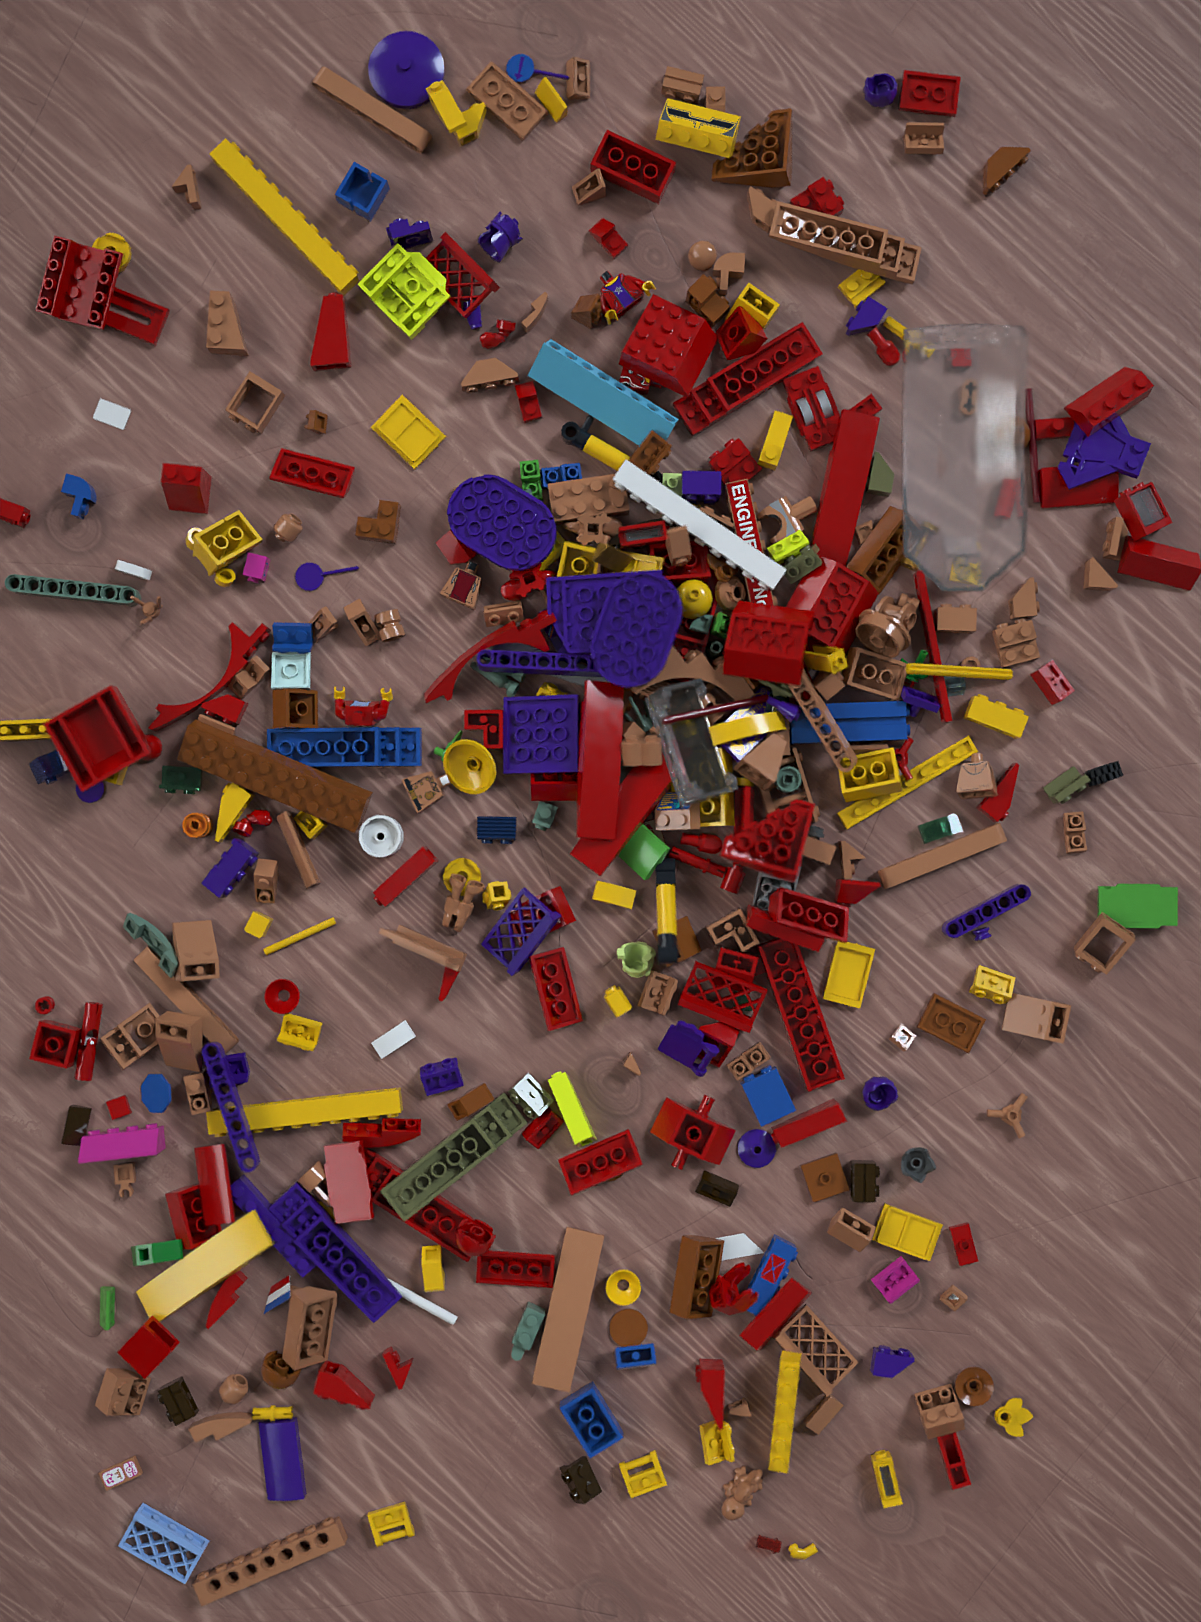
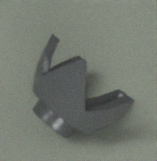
M911 1148L902 1156V1173L919 1183L925 1180L928 1173L936 1169L929 1151L925 1148ZM915 1159L919 1160V1164L917 1166L913 1165V1161Z

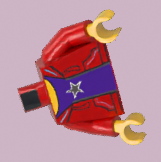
M606 271L600 276L601 281L605 285L601 288V313L606 318L608 325L611 324V319L618 321L620 317L644 300L643 292L650 296L649 290H656L653 282H645L630 275L625 276L623 273L613 278L610 272Z

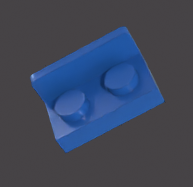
M273 623L274 644L272 651L279 653L297 652L299 654L311 652L314 644L312 623Z

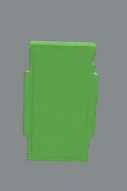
M1159 884L1098 886V916L1101 912H1104L1125 928L1178 926V887H1160Z

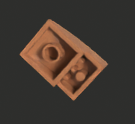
M150 1003L100 1038V1041L122 1070H125L158 1045L156 1039V1019L159 1017V1014Z

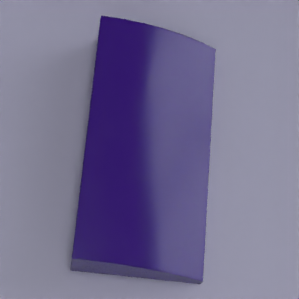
M297 1417L259 1422L268 1500L291 1501L304 1499L307 1492Z

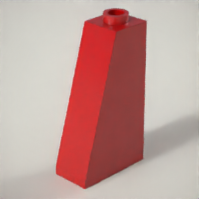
M332 292L327 296H323L310 360V366L313 371L351 367L346 304L343 294Z
M426 846L421 847L373 892L375 895L374 900L380 906H389L439 860Z
M833 1098L771 1127L773 1130L771 1137L775 1145L779 1143L781 1148L842 1124L847 1120L839 1103Z

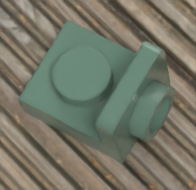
M539 801L534 819L532 820V823H535V828L546 831V828L551 829L558 807Z

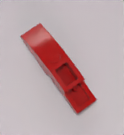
M382 1118V1124L343 1123L342 1142L362 1140L364 1148L400 1144L421 1135V1119Z

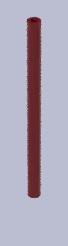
M1032 388L1024 389L1026 419L1030 429V440L1028 443L1033 503H1041Z
M766 694L662 717V723L666 725L765 703L769 696Z

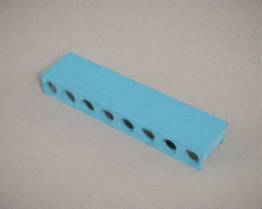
M552 339L543 343L528 374L535 381L637 445L642 443L651 430L667 441L679 420Z

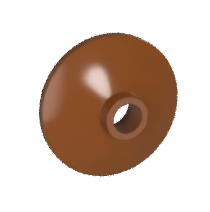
M969 1367L961 1371L957 1376L955 1391L963 1403L969 1406H980L991 1398L994 1391V1383L989 1373L984 1369ZM971 1382H976L974 1387H970Z

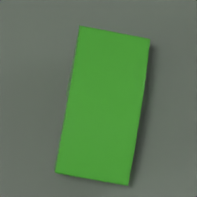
M539 461L519 462L522 489L527 490L531 488L533 496L543 501Z

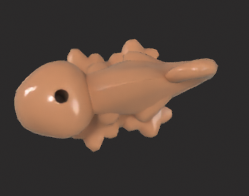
M584 512L582 516L577 517V522L563 523L564 529L579 535L576 537V540L581 542L583 546L593 540L595 543H604L606 535L610 536V540L618 534V528L622 527L619 519L607 516L605 512L601 515H596L595 518Z
M745 1466L735 1468L734 1480L730 1481L729 1484L723 1485L726 1490L725 1496L727 1499L723 1502L722 1514L726 1519L737 1520L741 1518L744 1514V1506L752 1505V1494L763 1488L761 1484L763 1481L761 1470L756 1469L746 1474Z

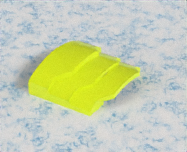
M398 243L358 283L362 291L411 340L451 297L446 292V278L420 252H406Z

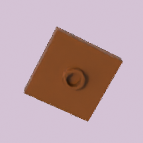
M837 1153L800 1165L813 1203L850 1190Z

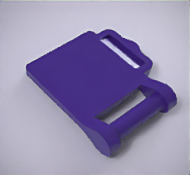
M682 1020L678 1021L676 1025L672 1024L658 1046L660 1052L689 1067L699 1077H703L706 1074L708 1064L719 1052V1048L716 1045L702 1041L704 1033L698 1030L694 1024H689ZM703 1049L706 1054L701 1063H694Z

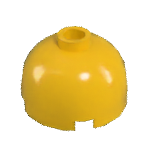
M695 579L687 580L677 588L682 602L683 617L697 619L707 614L713 599L711 590L704 582Z

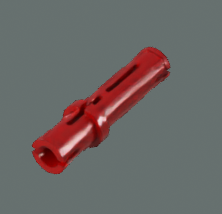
M675 846L672 847L671 851L678 853V855L670 852L669 858H675V860L701 869L703 873L708 872L721 879L723 878L724 874L718 872L717 869L725 872L727 867L713 863L711 859L707 858L706 860Z

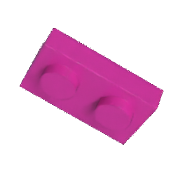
M900 1256L873 1277L871 1281L888 1303L891 1304L917 1284L920 1279L903 1257Z

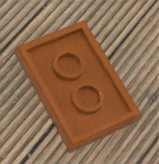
M933 993L917 1028L969 1054L986 1019Z

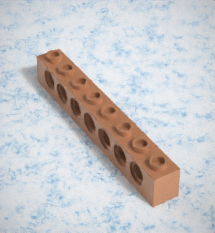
M339 1516L335 1518L328 1517L317 1526L312 1524L306 1527L301 1533L293 1532L282 1541L275 1540L271 1542L266 1548H256L245 1557L240 1555L234 1558L231 1563H221L210 1572L205 1570L199 1573L193 1583V1587L201 1606H204L344 1546L348 1536ZM324 1533L328 1538L322 1539L319 1534ZM307 1541L310 1544V1546L305 1547L302 1545L301 1542ZM283 1549L291 1550L292 1554H286ZM266 1557H272L274 1562L267 1561ZM248 1564H253L256 1567V1569H250L248 1567ZM230 1572H236L238 1577H233ZM212 1580H218L220 1585L214 1584Z

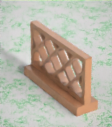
M399 925L397 931L380 928L379 934L393 939L392 943L458 972L461 971L467 953L403 925Z
M806 1304L772 1337L784 1351L801 1353L800 1369L827 1397L833 1392L832 1389L859 1363ZM806 1311L811 1316V1324H801V1316ZM790 1327H797V1338H789L785 1332ZM801 1327H810V1338H800ZM814 1327L824 1330L823 1339H814ZM800 1341H810V1352H802L800 1350ZM814 1341L823 1342V1353H813ZM827 1342L836 1343V1353H827ZM813 1356H823V1367H815L813 1365ZM827 1356H836V1367H826ZM840 1356H847L852 1362L847 1367H840ZM826 1370H836V1378L831 1383L826 1379Z

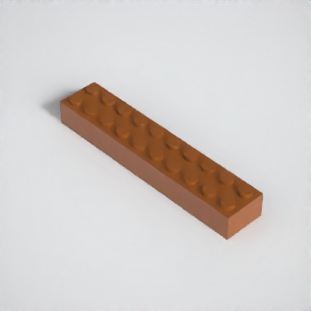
M194 720L187 726L177 760L353 833L360 828L373 794L371 791L197 720Z

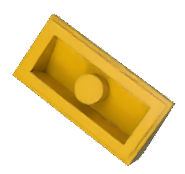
M544 77L537 87L535 94L554 121L559 122L568 115V107L547 77Z

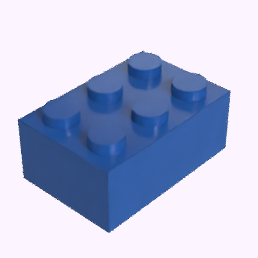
M593 1381L560 1401L561 1412L589 1458L594 1457L623 1439L621 1426Z

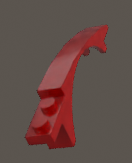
M543 610L537 614V617L523 620L519 626L513 620L485 636L459 656L424 693L425 702L428 703L444 695L447 701L451 700L455 681L461 669L473 656L486 648L503 643H522L536 647L544 652L550 650L541 629L557 621L554 613L552 612L548 615V611Z
M232 622L228 626L232 642L231 657L227 670L220 682L205 696L193 702L181 705L158 704L156 709L161 714L148 728L152 731H158L198 710L201 708L202 703L212 700L224 691L234 676L247 667L249 661L246 658L248 656L252 657L257 651L256 647L269 638L271 630L262 623L249 636Z

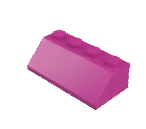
M157 1123L146 1124L145 1128H138V1125L127 1126L126 1130H119V1127H115L101 1133L99 1129L90 1130L81 1139L78 1162L88 1163L157 1155L166 1149L164 1125L157 1126Z

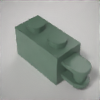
M527 1302L512 1339L514 1346L511 1357L514 1360H520L525 1349L530 1351L545 1316V1308Z

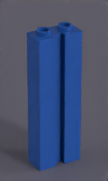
M885 701L826 704L848 742L907 740V736H910V725L906 724V717H909L910 709L906 702ZM800 706L799 710L802 712L797 721H789L790 744L822 743ZM814 707L813 713L820 716L821 711L819 708ZM823 724L824 731L830 733V726Z

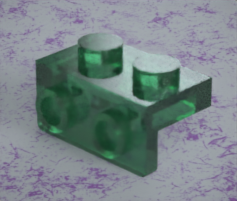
M179 766L162 767V783L159 785V788L164 789V793H176V790H183V794H195V791H201V769Z

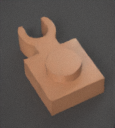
M135 1162L113 1165L115 1185L121 1184L119 1196L121 1198L124 1197V1190H128L129 1197L134 1194L131 1183L136 1182Z

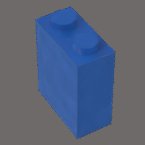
M771 1065L760 1070L761 1073L755 1076L752 1073L743 1077L744 1081L740 1082L761 1127L796 1111L775 1066L771 1067Z

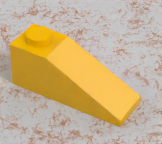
M443 80L434 82L425 88L433 109L449 133L467 126L460 109Z
M775 410L758 460L759 466L776 470L793 416Z
M228 783L222 791L224 794L221 797L215 841L217 842L224 841L235 822L238 821L255 796L244 787L235 783Z

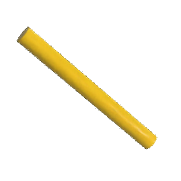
M332 917L263 948L264 953L269 955L337 924L336 920Z

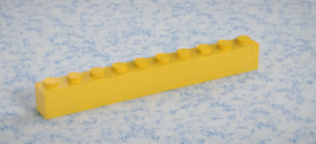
M225 138L209 153L214 163L343 296L346 295L359 282L358 271L351 264L348 266L344 262L345 257L338 250L335 252L331 248L332 244L326 237L322 239L318 235V229L312 223L309 225L305 221L306 217L300 210L295 211L292 208V202L286 196L282 197L279 194L280 190L273 182L269 184L265 180L267 178L260 169L256 170L253 167L254 163L247 155L243 157L240 154L241 150L236 143H230Z
M401 1087L242 1105L250 1130H253V1133L264 1132L265 1128H272V1131L282 1130L284 1126L290 1125L291 1128H301L303 1124L310 1123V1126L322 1125V1122L329 1121L330 1124L341 1123L343 1119L355 1122L360 1121L361 1117H368V1120L378 1119L379 1115H387L388 1118L399 1116L398 1113L403 1111ZM235 1106L227 1107L228 1110L235 1111ZM214 1108L206 1112L208 1134H215V1137L226 1136L228 1131L221 1109ZM234 1120V1128L240 1130L242 1127L241 1123Z

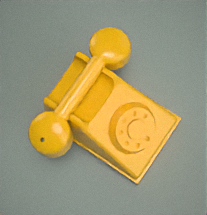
M240 510L204 530L195 527L191 528L186 536L185 543L193 551V557L196 556L206 568L208 575L212 576L215 574L216 584L221 587H229L233 584L236 576L233 570L226 567L250 549L259 545L263 539Z

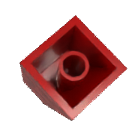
M163 463L161 485L169 510L208 514L212 476L202 467Z

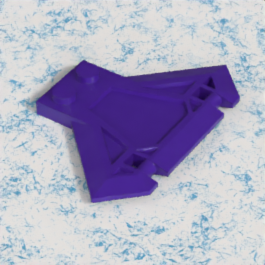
M1120 416L1089 437L1075 423L1062 455L1067 458V461H1060L1058 470L1069 490L1115 472L1137 479L1151 443L1130 436ZM1074 462L1079 463L1078 466H1075V465H1073V464H1074Z

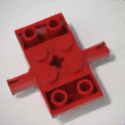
M704 1094L698 1110H693L666 1097L650 1132L679 1149L671 1164L672 1166L683 1170L689 1155L720 1165L736 1130L709 1117V1111L715 1102L714 1098L710 1097L709 1099V1096ZM695 1128L698 1134L690 1136L689 1131Z

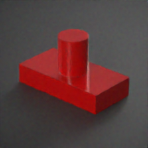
M1071 417L1036 419V440L1070 438L1074 428V420Z

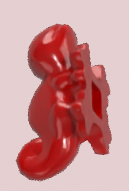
M542 563L528 570L512 571L509 575L511 580L504 583L501 587V594L509 601H519L522 597L525 598L527 593H531L533 589L543 591L546 585V578L557 577V572L540 570Z

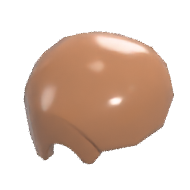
M702 240L694 243L688 254L690 265L696 270L701 271L713 267L717 259V251L714 245Z

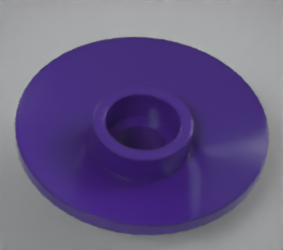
M749 1130L741 1136L738 1142L739 1157L750 1167H764L775 1156L776 1145L771 1135L764 1130ZM756 1146L761 1147L759 1153L754 1152Z

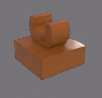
M310 410L309 414L305 417L309 419L308 425H305L304 428L318 434H326L328 415L317 410Z

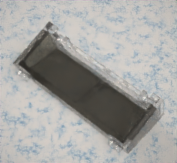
M701 678L663 687L645 698L657 737L662 739V752L681 808L713 799L738 789L736 777L730 772H725L718 748L712 744L709 732L710 724L707 716L666 725L662 723V717L704 708L702 699L705 697L706 687Z

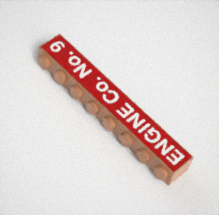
M748 479L725 483L724 490L731 523L734 524L733 533L763 553V551H766L764 539H760L759 532H762L760 521L756 520L755 514L758 513L756 502L752 501L751 495L754 494L752 483H749ZM743 575L748 602L778 606L776 596L772 595L770 589L768 591L764 590L758 585L759 581L754 578L750 580Z

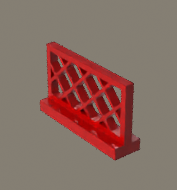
M444 232L440 237L442 241L426 259L431 264L434 263V267L437 270L438 263L447 262L446 271L440 272L443 276L446 275V292L449 294L450 288H458V297H450L448 301L463 317L467 318L492 291L496 293L500 287ZM445 247L447 249V258L439 259V252ZM451 262H459V270L450 271ZM463 274H471V283H462ZM450 275H459L457 284H450ZM475 286H483L485 288L480 295H474ZM462 287H471L470 296H462ZM470 300V306L463 311L461 309V301Z
M747 786L734 788L735 826L733 827V836L742 832L743 827L753 823L754 788Z
M695 961L679 997L678 1005L750 1033L768 989ZM696 969L704 970L707 976L698 979L695 974ZM722 977L725 983L716 986L712 978ZM709 980L713 988L703 991L700 983ZM736 983L741 985L743 990L734 993L731 985ZM696 984L700 990L696 994L687 992L690 986ZM727 987L731 995L721 998L718 990ZM715 991L718 999L715 1001L708 1000L706 994ZM757 991L762 994L760 998L751 1000L749 992ZM745 994L749 1002L739 1005L736 997ZM733 998L736 1007H726L724 1001ZM751 1006L753 1010L752 1016L743 1014L741 1009Z

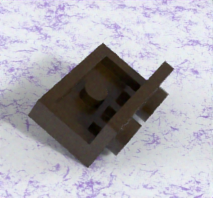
M586 1456L580 1457L568 1466L563 1465L560 1467L562 1480L567 1484L570 1490L569 1495L574 1502L585 1504L602 1492Z

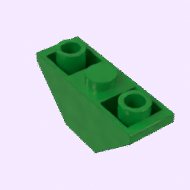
M181 1239L131 1246L133 1266L183 1259Z

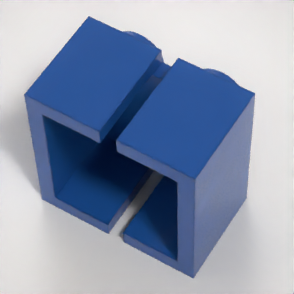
M353 162L335 196L339 204L352 211L355 209L357 214L371 221L390 188L386 179L373 172L370 174L368 169Z

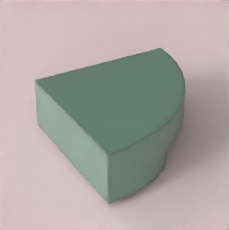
M704 615L697 618L691 623L689 630L708 635L713 615Z

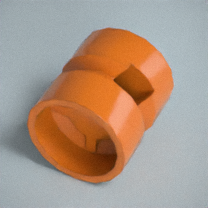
M191 813L184 818L182 828L186 835L190 837L204 838L211 833L213 822L206 814Z

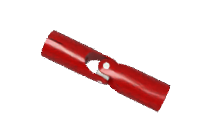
M85 1002L80 1047L74 1077L76 1080L92 1081L96 1056L95 1047L98 1041L103 1008L102 1003ZM90 1030L93 1032V1037L87 1036Z

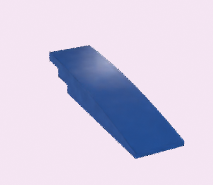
M422 728L267 729V749L310 767L422 766Z

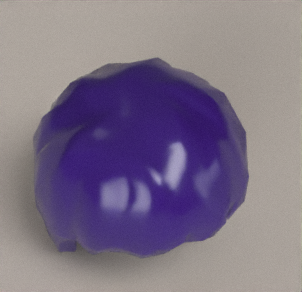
M887 73L867 77L863 89L865 100L873 107L884 108L890 105L897 95L898 86L895 78Z
M871 1077L865 1082L862 1091L863 1099L866 1106L876 1111L886 1109L898 1099V1090L893 1081L887 1077Z

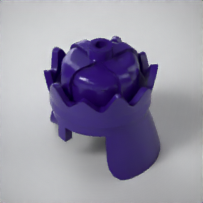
M501 211L485 227L488 231L482 233L478 238V243L483 250L498 263L502 261L510 247L512 248L523 239L520 237L518 221L515 218L511 219L505 214L501 216Z

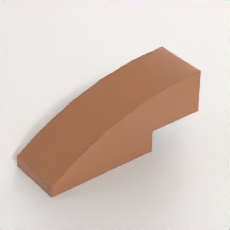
M244 1412L216 1414L193 1422L189 1427V1431L195 1443L212 1434L217 1441L250 1424L254 1415Z

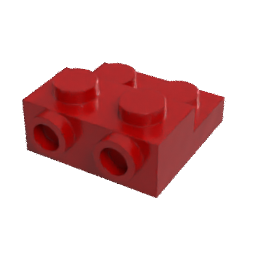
M824 176L807 186L805 191L790 200L791 205L837 217L843 213V206L845 205L840 195L836 197L833 192L834 185L831 180L828 179L826 181Z
M739 438L736 440L730 439L724 445L725 449L722 452L717 450L709 457L711 459L708 463L709 467L713 471H721V481L724 485L725 483L748 479L749 481L762 471V468L750 455L751 452Z

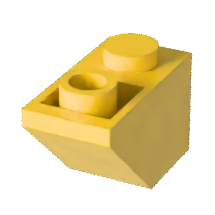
M484 102L480 104L475 103L468 110L461 112L467 126L454 132L461 146L479 137L486 116Z

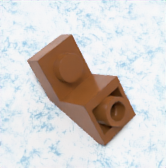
M483 1083L472 1088L465 1095L450 1101L447 1106L455 1119L460 1120L492 1102L494 1097L487 1085Z

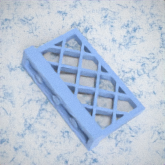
M142 1503L118 1546L186 1584L210 1540ZM136 1521L143 1524L145 1530L137 1531ZM152 1532L161 1534L162 1539L154 1541ZM147 1534L150 1542L142 1544L139 1535ZM135 1537L137 1545L131 1546L125 1541L127 1538ZM173 1541L177 1543L179 1549L171 1550L168 1542ZM164 1543L166 1552L158 1553L156 1545ZM151 1546L153 1555L145 1554L143 1548ZM191 1551L197 1556L194 1559L188 1560L185 1552ZM181 1553L183 1561L175 1563L173 1554ZM168 1556L170 1564L165 1565L161 1563L160 1557ZM185 1565L186 1576L179 1573L177 1567Z

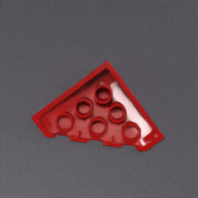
M795 799L789 803V807L783 810L777 809L767 814L766 819L759 823L754 821L743 827V831L737 835H728L725 837L720 857L772 877L795 883L815 804Z

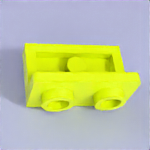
M798 530L768 547L769 557L780 565L789 556L800 554L799 550L809 545V540L801 530Z

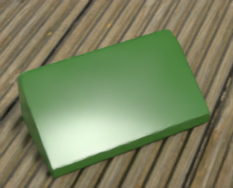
M102 1286L100 1288V1326L105 1330H109L115 1324V1287Z

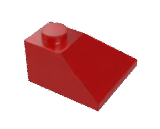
M738 306L715 332L727 360L755 353L767 340L762 326L741 306Z
M836 879L835 902L845 907H851V904H857L879 888L880 883Z
M722 1022L700 1026L698 1030L704 1033L702 1041L714 1044L719 1048L718 1054L712 1058L710 1064L720 1068L734 1047L740 1030ZM702 1049L698 1057L703 1059L706 1052Z

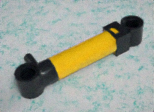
M588 415L581 428L575 422H567L562 426V439L566 444L575 446L616 471L620 469L625 460L630 458L625 453L588 433L595 420L590 415ZM568 430H574L576 431V435L573 437H568L566 435V432ZM659 471L654 475L650 474L651 477L657 478L662 484V474Z
M664 858L663 862L655 867L658 965H678L675 858Z

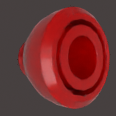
M147 734L145 736L151 754L142 759L152 761L160 756L162 743L155 735Z

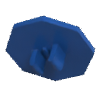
M148 1074L141 1085L142 1102L150 1113H164L172 1101L171 1085L162 1074Z

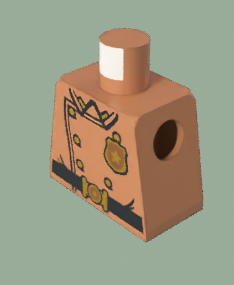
M432 771L402 779L417 813H421L443 798L444 794L441 788L451 784L447 774L436 778Z

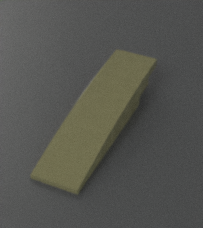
M503 1092L380 1191L405 1222L493 1153L528 1122L506 1093Z

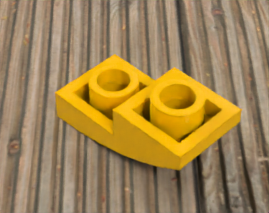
M596 881L592 899L632 909L636 890Z

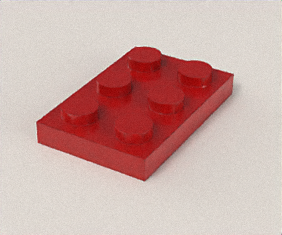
M904 70L899 111L955 117L957 114L961 77Z

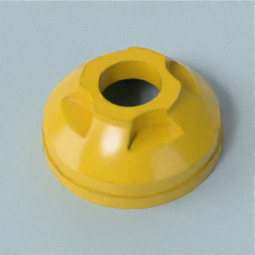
M617 1270L609 1276L606 1282V1293L609 1299L617 1305L625 1306L632 1304L640 1295V1280L630 1270ZM622 1279L629 1282V1287L626 1290H621L617 1286L618 1282Z

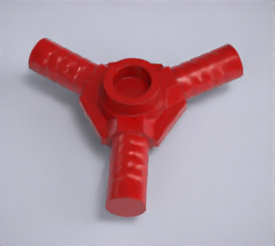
M907 737L908 739L905 740L901 748L895 749L898 768L906 781L913 779V776L907 768V751L914 740Z

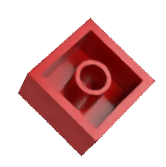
M47 1019L39 1021L29 1059L66 1069L74 1066L82 1028Z

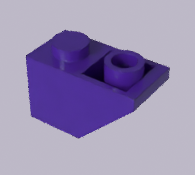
M869 296L865 302L861 300L856 308V311H858L856 317L851 316L846 324L848 328L846 335L850 336L871 331L878 326L888 308Z
M880 1345L879 1348L873 1347L870 1371L874 1376L893 1378L911 1365L915 1358L909 1350L899 1348L897 1351L891 1350L890 1347Z

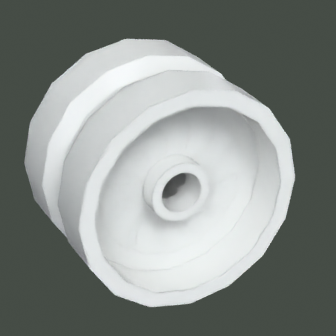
M375 815L368 818L362 824L359 831L361 847L367 854L374 857L394 855L401 848L404 841V832L401 825L394 818L385 815ZM379 833L384 834V838L382 840L378 839V837H380Z

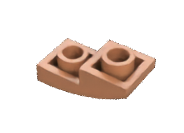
M1083 811L1064 813L1063 824L1066 854L1086 852L1087 845L1084 833L1086 825Z
M759 1041L729 1062L727 1067L738 1081L751 1073L756 1067L768 1061L771 1056Z

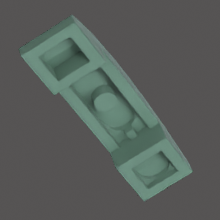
M128 913L123 928L134 940L141 937L161 958L159 962L160 968L170 978L174 977L178 966V959L171 943L154 925L135 914Z

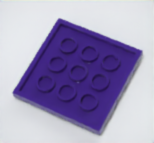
M580 695L503 697V774L578 772Z

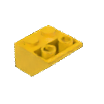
M748 283L738 296L725 321L738 306H741L765 330L778 312L780 304L751 283Z

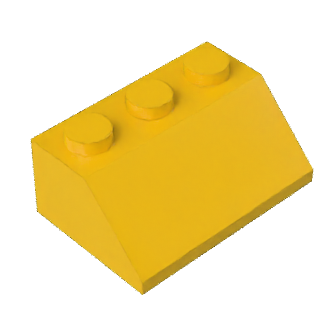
M894 747L856 755L857 763L850 771L842 772L838 769L845 802L903 791ZM844 757L843 763L850 766V759Z

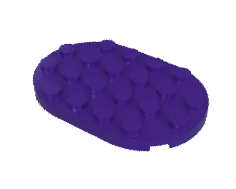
M489 474L475 478L471 477L456 488L449 500L447 515L450 528L455 537L462 544L501 568L511 571L531 569L543 562L554 547L556 524L548 507L539 499L502 477Z
M639 571L619 579L609 590L591 640L592 660L598 672L609 682L621 687L642 686L655 679L665 667L682 619L681 598L669 580L654 572Z

